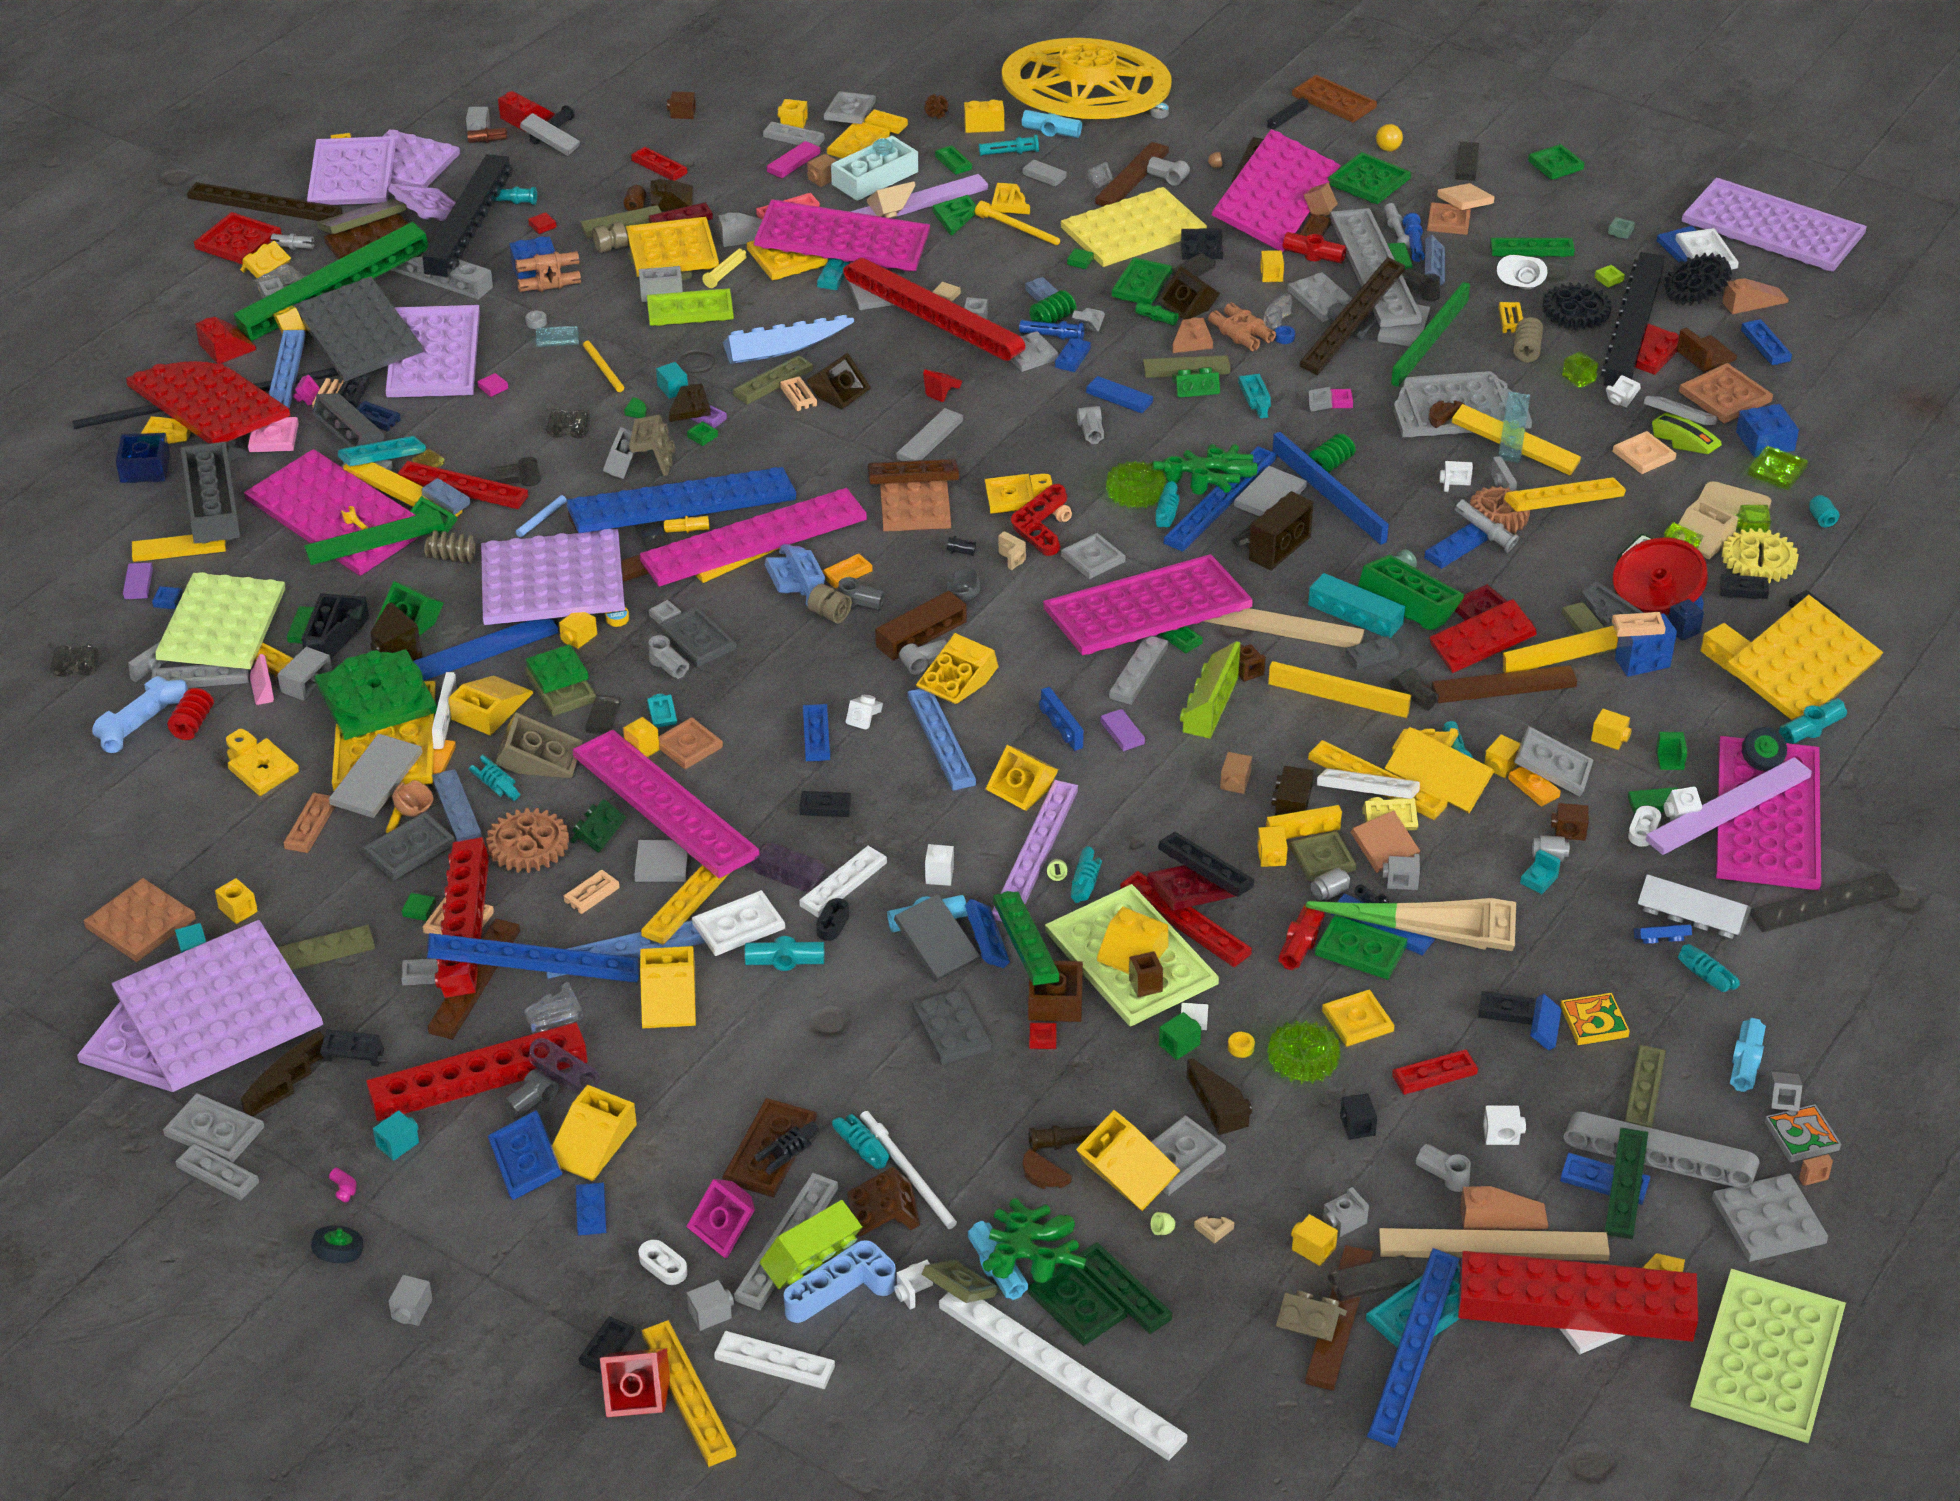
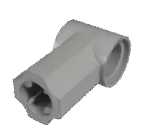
M1152 157L1149 160L1147 172L1164 178L1169 184L1176 186L1189 174L1190 168L1186 162L1181 160L1174 163Z
M1100 406L1077 408L1078 426L1083 429L1085 440L1091 444H1098L1100 440L1104 439Z
M656 635L649 639L650 664L662 667L668 674L677 679L683 677L687 670H689V663L670 647V640L662 635Z
M943 639L920 647L916 644H908L901 649L899 657L909 672L917 675L924 672L928 665L932 664L947 642Z
M1425 1144L1420 1149L1416 1158L1417 1166L1444 1179L1446 1187L1451 1191L1461 1192L1463 1187H1469L1471 1162L1466 1156L1460 1154L1449 1155L1430 1144Z

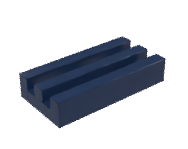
M364 401L356 408L377 428L387 432L390 430V426L394 427L396 425L395 422L401 420L400 413Z

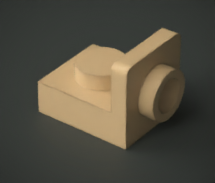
M1005 531L998 536L999 554L1008 558V569L1013 570L1026 560V542Z

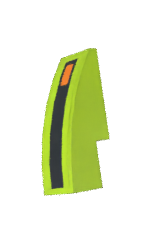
M1664 413L1652 421L1654 437L1672 440V445L1675 449L1709 454L1722 445L1721 441L1711 432L1689 419Z

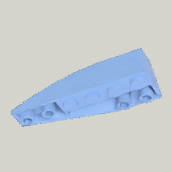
M847 315L834 317L833 321H826V318L816 319L813 324H806L805 321L793 323L792 327H785V324L772 326V330H764V327L754 328L752 332L745 334L743 330L734 331L724 340L723 346L730 364L773 358L799 351L823 341L851 325L854 319L847 318Z

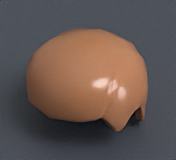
M412 780L406 785L402 782L396 787L392 795L396 809L407 817H417L426 812L434 800L432 792L428 787L417 780Z

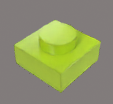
M1609 265L1596 270L1594 278L1609 288L1623 282L1625 274L1613 265Z

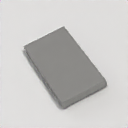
M377 734L330 796V805L374 818L423 753L422 746Z

